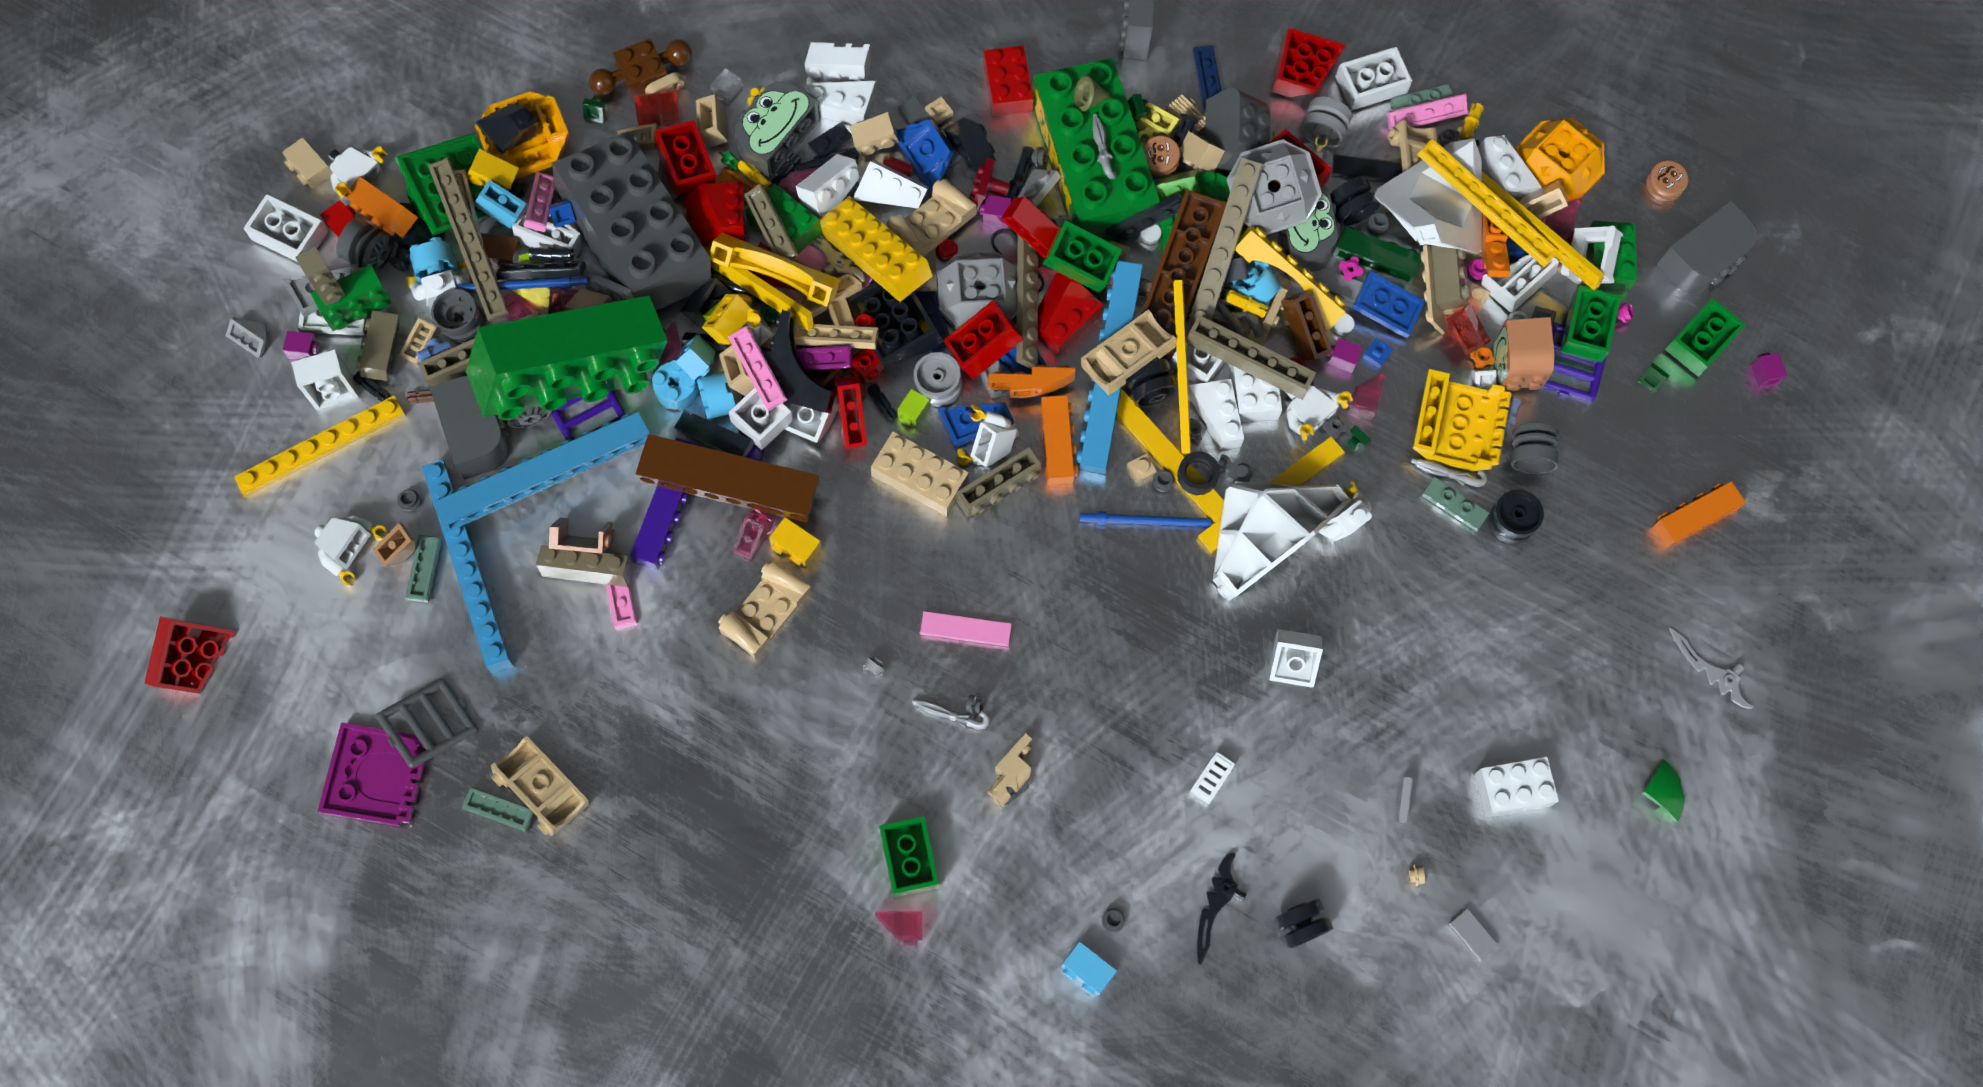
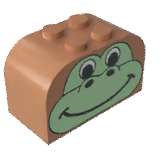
M1551 317L1505 321L1492 345L1497 385L1504 386L1507 391H1517L1520 388L1537 390L1545 385L1554 369Z

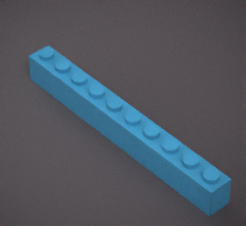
M1117 261L1116 268L1113 269L1110 280H1113V287H1108L1106 300H1110L1109 308H1104L1103 320H1106L1105 328L1101 327L1099 340L1102 342L1134 320L1142 276V264ZM1095 382L1094 389L1090 388L1088 401L1091 402V407L1086 409L1084 422H1088L1087 429H1082L1080 442L1084 443L1083 451L1079 450L1077 455V463H1080V470L1106 474L1122 387L1108 395Z
M639 412L626 414L621 420L614 423L608 422L596 431H587L578 439L573 441L567 440L553 450H544L537 457L526 458L512 468H503L494 476H485L478 483L471 486H462L453 494H445L438 497L433 502L435 511L446 533L643 446L645 445L647 435L650 433Z
M443 459L422 466L433 502L442 495H450L456 492L450 470ZM439 519L486 668L493 674L512 667L513 663L468 526L465 524L446 533Z

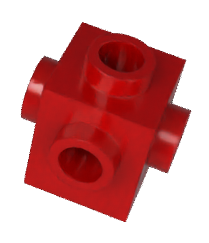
M865 349L852 357L850 374L852 377L856 376L858 380L866 385L869 381L873 382L879 377L880 372L884 369V365L882 366L872 349Z

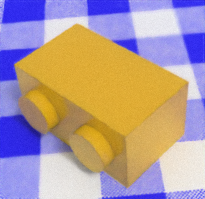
M479 149L468 171L467 179L473 184L483 187L490 179L509 191L519 168Z
M725 294L702 328L718 344L730 345L731 341L728 336L742 329L748 323L746 317L748 309L751 308L738 294Z
M785 517L769 537L770 544L772 545L771 548L780 555L782 553L787 555L789 561L798 567L802 565L807 568L822 548L821 541Z

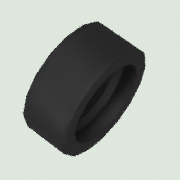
M1201 451L1192 452L1186 455L1180 463L1177 472L1178 482L1187 493L1205 495L1216 486L1220 475V468L1216 459L1210 454ZM1199 462L1209 467L1211 478L1206 484L1198 485L1188 480L1186 469L1191 463Z

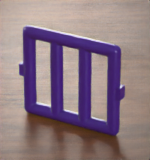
M1554 322L1552 325L1554 351L1560 352L1561 343L1554 342L1556 331L1564 333L1566 325ZM1574 356L1596 363L1594 374L1554 362V371L1590 381L1589 392L1551 380H1547L1543 386L1544 388L1557 391L1560 396L1564 397L1570 395L1590 402L1596 400L1607 356L1601 363Z
M609 391V394L606 396L607 400L566 422L560 411L583 400V397L567 400L563 407L551 412L566 441L575 440L570 430L571 428L613 407L618 417L609 422L614 423L626 415L625 410L613 391ZM601 425V426L595 428V429L592 430V431H596V430L600 429L603 425Z

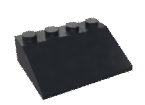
M874 282L846 299L855 319L861 314H867L874 318L879 334L876 349L873 350L882 366L926 353L944 342L915 292H912L899 302L881 285Z

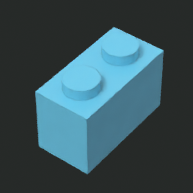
M489 179L477 197L474 206L511 229L527 203Z
M697 334L682 348L675 362L695 380L698 376L704 377L711 370L710 366L714 363L713 358L716 351Z
M1081 942L1077 944L1061 966L1065 969L1063 973L1073 981L1075 979L1079 980L1083 984L1081 987L1092 996L1094 993L1099 996L1117 972Z

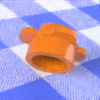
M1482 346L1477 351L1473 350L1470 353V358L1475 361L1477 369H1483L1484 366L1493 365L1495 362L1491 350L1486 346Z

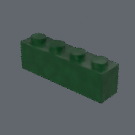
M1344 226L1333 253V257L1344 261H1349L1351 257H1357L1360 267L1412 285L1422 261L1421 254L1414 249H1406L1395 242H1387L1375 235H1368L1359 232L1356 228H1348Z

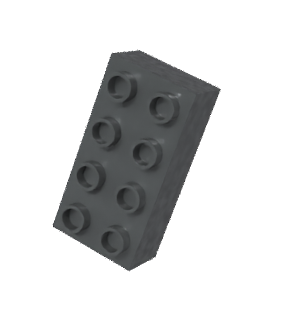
M629 131L552 163L555 190L561 202L565 200L570 201L576 221L574 223L610 281L629 288L633 298L650 295L654 308L657 311L690 296L711 280V258Z

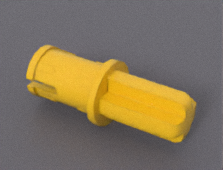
M1479 103L1471 105L1468 116L1464 118V127L1460 134L1461 139L1467 140L1472 138L1475 129L1480 125L1479 119L1484 111L1483 105Z
M745 160L739 161L737 168L748 178L750 183H754L756 186L762 184L766 191L773 186L761 174V170L756 169Z
M1230 290L1226 296V302L1242 308L1243 312L1248 311L1261 318H1264L1267 313L1265 309L1268 310L1269 306L1253 300L1252 296L1246 297L1233 290Z

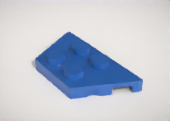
M928 119L921 121L919 124H910L906 128L896 129L899 139L898 144L923 183L929 186V192L932 193L934 183L937 180L943 179L954 152L935 122Z

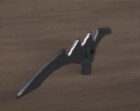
M1235 853L1228 854L1220 863L1218 871L1222 878H1212L1215 893L1211 891L1206 893L1210 910L1202 909L1197 940L1198 964L1200 965L1203 963L1209 950L1211 928L1218 912L1231 901L1232 897L1243 902L1247 893L1237 889L1238 884L1231 875V863L1236 856ZM1208 920L1205 938V948L1203 949L1202 945L1205 921Z

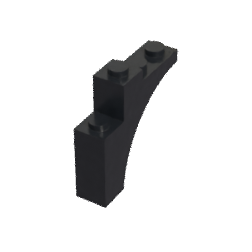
M782 310L776 320V335H773L770 347L772 350L771 352L763 350L762 353L774 375L782 378L781 382L778 383L788 399L785 402L831 414L836 393L820 385L806 371L798 356L795 345L794 326L796 314Z

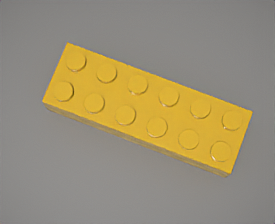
M850 196L819 219L824 238L899 302L933 277L927 259Z

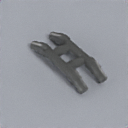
M1223 286L1221 294L1226 297L1230 290L1234 291V289ZM1220 297L1217 309L1228 321L1233 332L1245 337L1239 320L1246 319L1256 338L1263 335L1260 322L1255 314L1248 311L1243 312L1242 308L1237 307L1238 312L1231 313L1227 307L1235 305L1226 302V299H1221Z

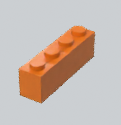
M360 176L350 187L352 192H347L344 197L351 201L349 206L391 236L396 233L403 238L418 219L417 216Z
M1067 396L1041 397L1040 407L1047 486L1073 484L1074 477L1078 476L1077 463L1073 464V456H1076V445L1071 443V436H1074V424L1069 421V416H1072V403H1068Z
M1732 481L1726 485L1719 483L1711 488V493L1706 495L1703 492L1693 498L1694 502L1688 504L1686 501L1677 506L1675 512L1670 514L1667 511L1657 517L1659 521L1653 528L1667 548L1744 506L1746 502Z

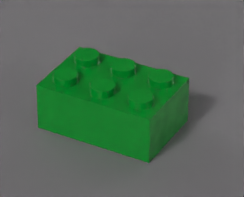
M774 184L767 190V193L798 254H800L822 233L819 219ZM748 207L745 213L749 224L763 235L750 207Z
M1065 220L1059 227L1042 264L1099 293L1106 286L1122 249Z
M1594 220L1589 227L1615 226L1623 234L1620 239L1613 273L1614 283H1601L1597 289L1629 291L1637 281L1635 223ZM1605 242L1588 243L1587 260L1600 270Z
M371 264L337 280L345 296L336 303L326 306L316 290L311 292L321 315L332 331L344 329L348 324L366 318L372 313V310L380 311L389 304H392Z
M1579 285L1572 295L1560 352L1601 363L1610 351L1621 296Z
M1712 298L1665 350L1699 377L1746 324Z
M925 816L880 825V835L893 898L938 889L939 882Z

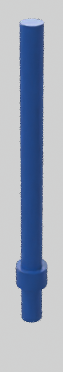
M561 277L500 281L498 284L501 290L547 287L568 289L572 288V286L589 285V278ZM474 283L458 284V289L466 292H477Z
M1105 511L1080 513V521L1097 522V524L1106 525V523L1196 527L1211 526V518L1107 514Z

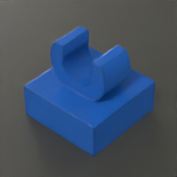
M569 200L548 205L555 228L576 222Z
M1375 338L1364 353L1363 358L1381 368L1393 349L1388 347V344Z

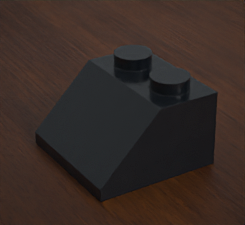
M400 202L403 207L417 216L418 219L403 238L396 233L393 235L392 241L396 248L403 247L410 251L411 246L429 242L434 237H440L444 241L445 232L433 236L427 223L414 211L411 204Z

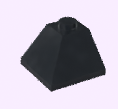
M509 104L476 121V124L497 150L503 154L534 138L537 133L538 121L525 106Z
M712 278L690 295L680 312L695 325L702 328L706 322L704 315L720 302L725 294L733 293L717 278Z

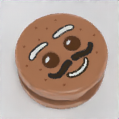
M1155 136L1147 140L1143 145L1144 154L1153 177L1163 178L1175 172L1179 165L1180 150L1173 139L1166 136Z
M1670 160L1661 161L1648 174L1646 188L1650 195L1657 200L1664 202L1673 201L1682 194L1688 185L1687 171L1677 162Z

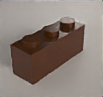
M1297 293L1282 300L1281 304L1300 357L1303 360H1316L1331 353L1332 349L1312 293Z

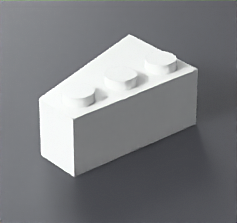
M811 42L805 61L806 74L814 78H826L833 82L867 81L871 68L870 44H864L863 48L853 47V44L847 43L845 47H835V43Z
M875 81L810 83L807 94L817 100L819 117L854 125L868 119L876 95Z
M1504 135L1486 137L1477 147L1482 159V171L1517 201L1542 188Z
M839 154L832 157L795 186L800 204L818 219L826 215L843 201L860 178L856 161Z
M872 159L853 199L919 208L929 186Z
M528 201L512 226L514 237L518 238L521 244L528 247L548 248V246H554L555 248H573L574 252L571 254L577 257L582 249L580 233L569 224L555 228L550 213L545 232L523 227L529 205Z
M1527 255L1510 265L1511 273L1509 278L1483 275L1481 287L1490 291L1489 295L1512 313L1556 273L1559 261L1553 257L1543 267L1532 256Z
M1231 379L1189 385V400H1191L1196 408L1198 416L1206 424L1207 431L1219 451L1241 448L1244 435Z

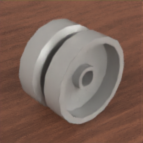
M1314 98L1311 100L1300 126L1301 134L1313 144H1315V138L1319 136L1317 140L1319 145H1323L1325 138H1327L1328 143L1325 147H1338L1343 142L1346 130L1353 117L1352 112L1345 104L1333 98Z
M935 352L923 356L916 363L913 373L917 392L930 399V405L934 407H944L954 403L960 396L963 388L961 370L957 361L949 354Z

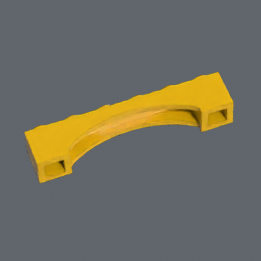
M1250 225L1239 237L1235 251L1249 263L1252 260L1262 261L1283 270L1294 278L1305 292H1311L1322 324L1329 331L1346 313L1345 302L1337 295L1335 297L1329 293L1330 289L1323 282H1316L1313 279L1314 275L1308 269H1301L1297 265L1298 261L1292 255L1286 256L1282 252V247L1277 242H1270L1266 238V233L1261 228L1257 227L1255 229Z
M721 233L712 242L709 254L712 262L727 268L729 266L743 268L770 276L794 287L807 296V300L825 307L836 297L840 283L838 278L725 233Z

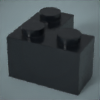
M963 117L943 129L949 142L956 150L960 151L968 170L977 173L980 164L984 165L987 157L996 161L994 156L995 150L992 144L988 142L986 138L987 131L982 124Z

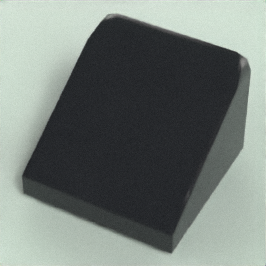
M1243 256L1233 257L1225 282L1249 277Z

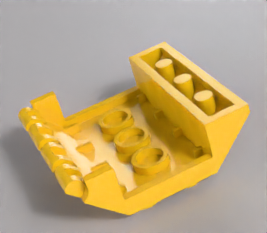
M1429 369L1413 449L1427 460L1469 471L1490 470L1492 465H1499L1501 449L1497 447H1502L1505 430L1500 428L1506 427L1509 411L1504 408L1510 407L1512 393L1505 391L1504 386L1492 384L1488 390L1451 382L1449 381V373Z

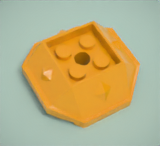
M526 92L489 105L481 117L482 119L509 104L525 106L538 121L537 133L534 138L501 154L477 124L474 125L485 152L519 168L515 176L516 178L552 167L553 162L561 159L569 139L568 130L555 98L534 92Z
M1572 117L1541 121L1515 147V151L1542 188L1560 180L1569 197L1568 201L1572 203H1577L1605 173L1604 143Z

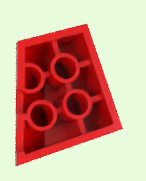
M1288 28L1281 41L1271 92L1288 97L1316 93L1346 47V44Z
M743 182L700 184L682 200L703 247L712 246L713 240L721 233L745 241L746 200Z
M1056 272L1038 306V339L1059 356L1102 315L1103 304L1079 282Z
M160 616L144 683L153 687L199 694L211 675L214 664L219 656H222L225 651L224 647L229 639L233 638L236 631Z

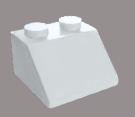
M834 402L831 414L787 403L786 407L791 411L793 421L785 430L819 443L833 423L838 410V403Z
M1277 629L1269 680L1314 687L1323 650L1322 636Z

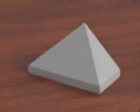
M232 317L230 318L226 337L257 358H261L267 341L265 323Z

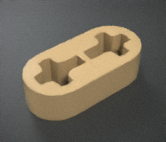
M671 73L650 83L645 88V93L650 101H658L679 91L684 86V81L679 73Z

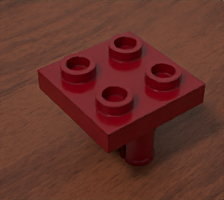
M988 157L984 165L980 164L973 181V189L969 195V198L977 205L976 214L984 198L986 199V195L1005 197L1010 185L1009 182L992 177L991 172L995 160Z

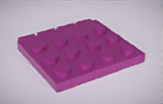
M341 722L317 812L401 827L402 823L410 824L414 807L407 806V802L416 803L420 785L412 782L413 780L421 781L425 762L410 768L397 748H392L388 742L389 736L384 729ZM397 732L414 757L426 751L416 735Z

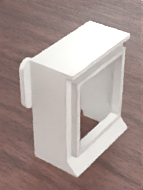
M1615 226L1575 228L1571 246L1583 257H1586L1588 243L1605 242V250L1600 271L1605 275L1601 283H1614L1613 273L1620 239L1623 234ZM1562 264V275L1576 284H1586Z

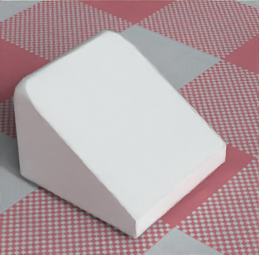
M1472 369L1474 387L1488 390L1492 384L1497 385L1495 369Z

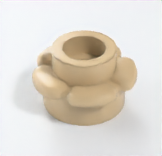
M1413 864V869H1408L1410 883L1414 882V885L1417 887L1418 884H1425L1424 868L1422 865L1416 866V864Z

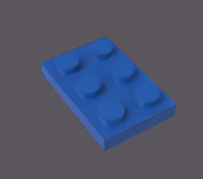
M1370 271L1361 286L1352 308L1407 338L1411 334L1425 300Z

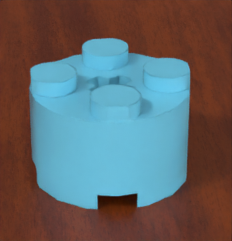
M434 237L429 242L410 247V259L417 282L421 283V278L448 270L458 272L451 244L442 241V238Z
M1253 260L1254 264L1246 267L1249 277L1232 281V288L1237 293L1246 297L1252 296L1253 300L1268 305L1270 299L1282 289V284L1268 263Z
M672 360L660 366L653 375V389L656 398L664 408L682 411L691 407L696 401L698 384L696 379L693 380L675 362L676 360Z
M724 371L696 378L707 419L729 414L728 412L736 405Z

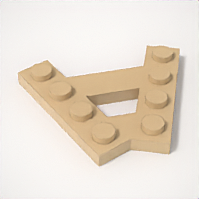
M846 273L838 278L840 283L836 297L827 307L807 300V296L797 301V303L812 312V317L828 309L834 325L814 324V327L807 331L795 323V345L851 346V348L876 349L879 334L878 328L855 326L846 298L862 290V283L852 274Z

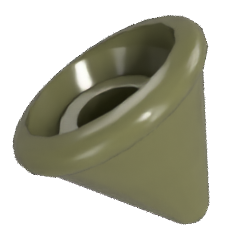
M1088 75L1082 76L1077 82L1074 101L1077 109L1080 111H1086L1091 107L1101 104L1103 100L1110 98V94Z

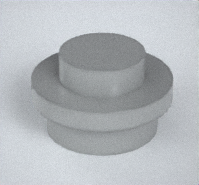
M867 656V661L864 664L865 667L877 676L880 672L885 671L882 667L884 663L876 656L872 658Z

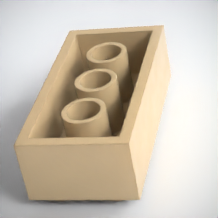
M895 432L891 433L871 465V476L946 517L956 502V492L966 486L969 472Z

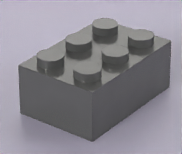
M1124 0L1120 23L1121 38L1119 42V50L1123 51L1122 59L1147 60L1153 28L1154 0Z

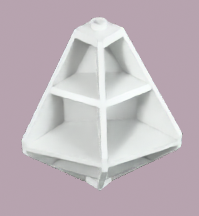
M1474 138L1450 142L1443 147L1482 182V159ZM1420 161L1377 188L1374 194L1377 201L1389 209L1414 238V241L1420 243V245L1429 244L1460 249L1474 254L1479 253L1482 246V212L1425 161Z
M1236 481L1227 488L1224 496L1213 581L1218 586L1217 590L1220 595L1229 601L1235 598L1317 534L1351 501L1339 485L1302 486Z

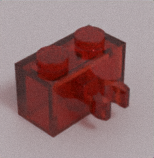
M676 92L634 96L639 126L656 123L658 126L669 127L680 124Z
M1471 304L1445 318L1451 330L1444 333L1442 337L1451 336L1453 338V342L1447 345L1448 348L1454 347L1459 342L1465 355H1468L1491 341Z

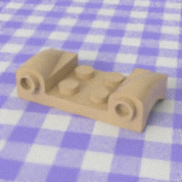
M1402 120L1389 131L1388 140L1390 144L1401 149L1403 172L1422 161L1417 154L1432 138L1437 142L1436 128H1413L1407 124L1406 120Z
M948 179L937 180L932 187V197L909 216L904 218L900 214L897 216L893 215L887 221V227L923 257L976 215L977 205Z
M1147 310L1081 358V367L1108 395H1111L1126 384L1128 377L1154 358L1158 357L1160 359L1176 347V337L1164 331L1152 313Z
M776 560L772 563L768 561L761 570L763 573L762 581L737 611H732L729 614L727 612L724 613L718 622L720 624V633L737 643L754 659L759 656L811 592V588L807 583Z
M525 736L507 756L491 765L493 772L491 777L499 787L504 785L511 788L538 817L540 823L537 826L545 835L551 834L554 836L589 806L588 799L528 736Z

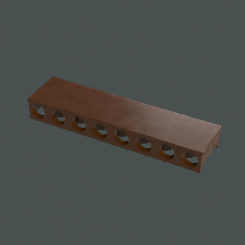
M1189 189L1185 191L1141 313L1143 314L1149 310L1161 328L1175 337L1174 280H1182L1184 283L1186 323L1227 202L1207 197ZM1177 346L1160 359H1167L1170 364Z
M651 434L647 435L635 473L639 482L806 523H808L816 489L819 485V475Z

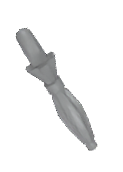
M1093 114V137L1099 150L1097 161L1102 164L1106 176L1110 179H1115L1117 172L1115 170L1112 171L1110 159L1113 157L1107 151L1104 126L1100 118H1098V114Z
M1415 458L1411 460V463L1416 464V466L1433 475L1448 476V478L1455 479L1462 486L1468 484L1481 487L1487 482V474L1483 470H1478L1477 474L1480 475L1481 479L1468 476V472H1456L1435 461Z
M915 698L912 704L917 705V707L931 715L957 721L964 729L969 726L981 730L986 729L990 724V717L983 710L980 712L983 721H978L970 718V714H958L936 702Z

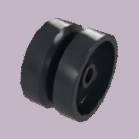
M1361 176L1351 179L1337 187L1330 194L1331 202L1335 203L1336 207L1335 218L1342 228L1344 226H1354L1367 219L1381 204L1375 198V192H1370L1372 188L1366 177Z
M1154 359L1126 379L1128 389L1133 391L1131 397L1136 407L1145 408L1160 404L1173 397L1179 391L1176 379L1171 376L1172 369L1167 359Z
M1511 490L1506 492L1491 508L1488 516L1489 527L1500 541L1508 544H1520L1527 541L1541 526L1544 518L1543 506L1540 500L1532 493L1525 490Z
M1320 898L1294 906L1273 919L1278 930L1284 931L1292 927L1294 929L1282 938L1287 950L1334 929L1329 918L1323 917L1315 921L1313 919L1325 910Z

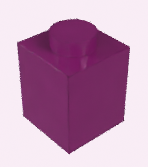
M986 195L985 203L982 202L980 208V215H983V223L1008 226L1001 218L1010 205L1011 198Z
M287 331L283 352L289 359L294 360L304 356L311 357L319 354L320 343L312 333Z
M1338 338L1335 345L1331 344L1332 352L1327 354V356H1330L1328 364L1352 373L1363 346Z
M1770 352L1760 354L1751 364L1759 388L1779 384L1787 377L1779 353L1770 354Z

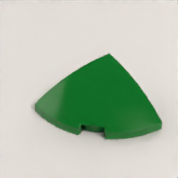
M1662 759L1651 775V779L1642 791V794L1659 806L1658 810L1675 822H1678L1685 802L1681 780L1674 768Z

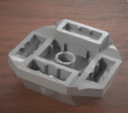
M1283 139L1242 152L1226 179L1230 191L1241 157L1263 164L1244 224L1247 226L1252 225L1255 229L1259 227L1266 235L1307 223L1322 195L1310 152ZM1271 181H1277L1280 184V190L1271 192L1268 189V184Z
M998 252L956 254L937 270L939 313L956 330L992 300L1007 313L1012 322L1016 319L1017 264ZM983 286L985 289L978 290L975 287Z

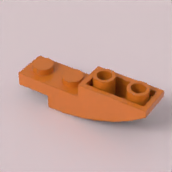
M1482 213L1481 250L1483 269L1487 270L1488 277L1509 278L1511 269L1506 246L1508 235Z
M1038 365L1032 367L1031 375L1024 372L1006 374L997 371L989 373L988 390H1009V398H1027L1047 394L1074 381L1075 368H1070L1066 365L1059 367Z

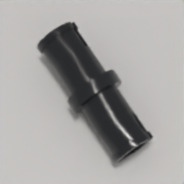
M548 246V248H529L528 255H532L529 256L530 261H574V254H571L574 252L573 248H555L554 246Z

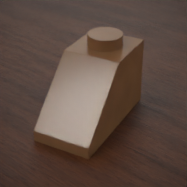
M400 522L373 548V551L384 567L403 563L415 551V542L404 524Z

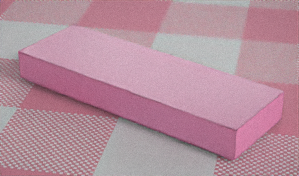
M606 585L615 629L637 624L630 585L628 587Z

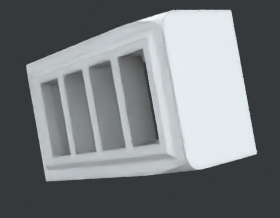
M1216 752L1190 792L1207 804H1210L1235 764ZM1217 762L1218 764H1220L1221 766H1223V767L1226 768L1227 770H1226V771L1222 770L1221 768H1219L1218 766H1216L1214 763ZM1211 769L1222 776L1221 779L1211 774L1209 770ZM1204 778H1208L1217 785L1215 787L1212 786ZM1200 784L1209 791H1211V794L1208 795L1203 790L1198 788Z

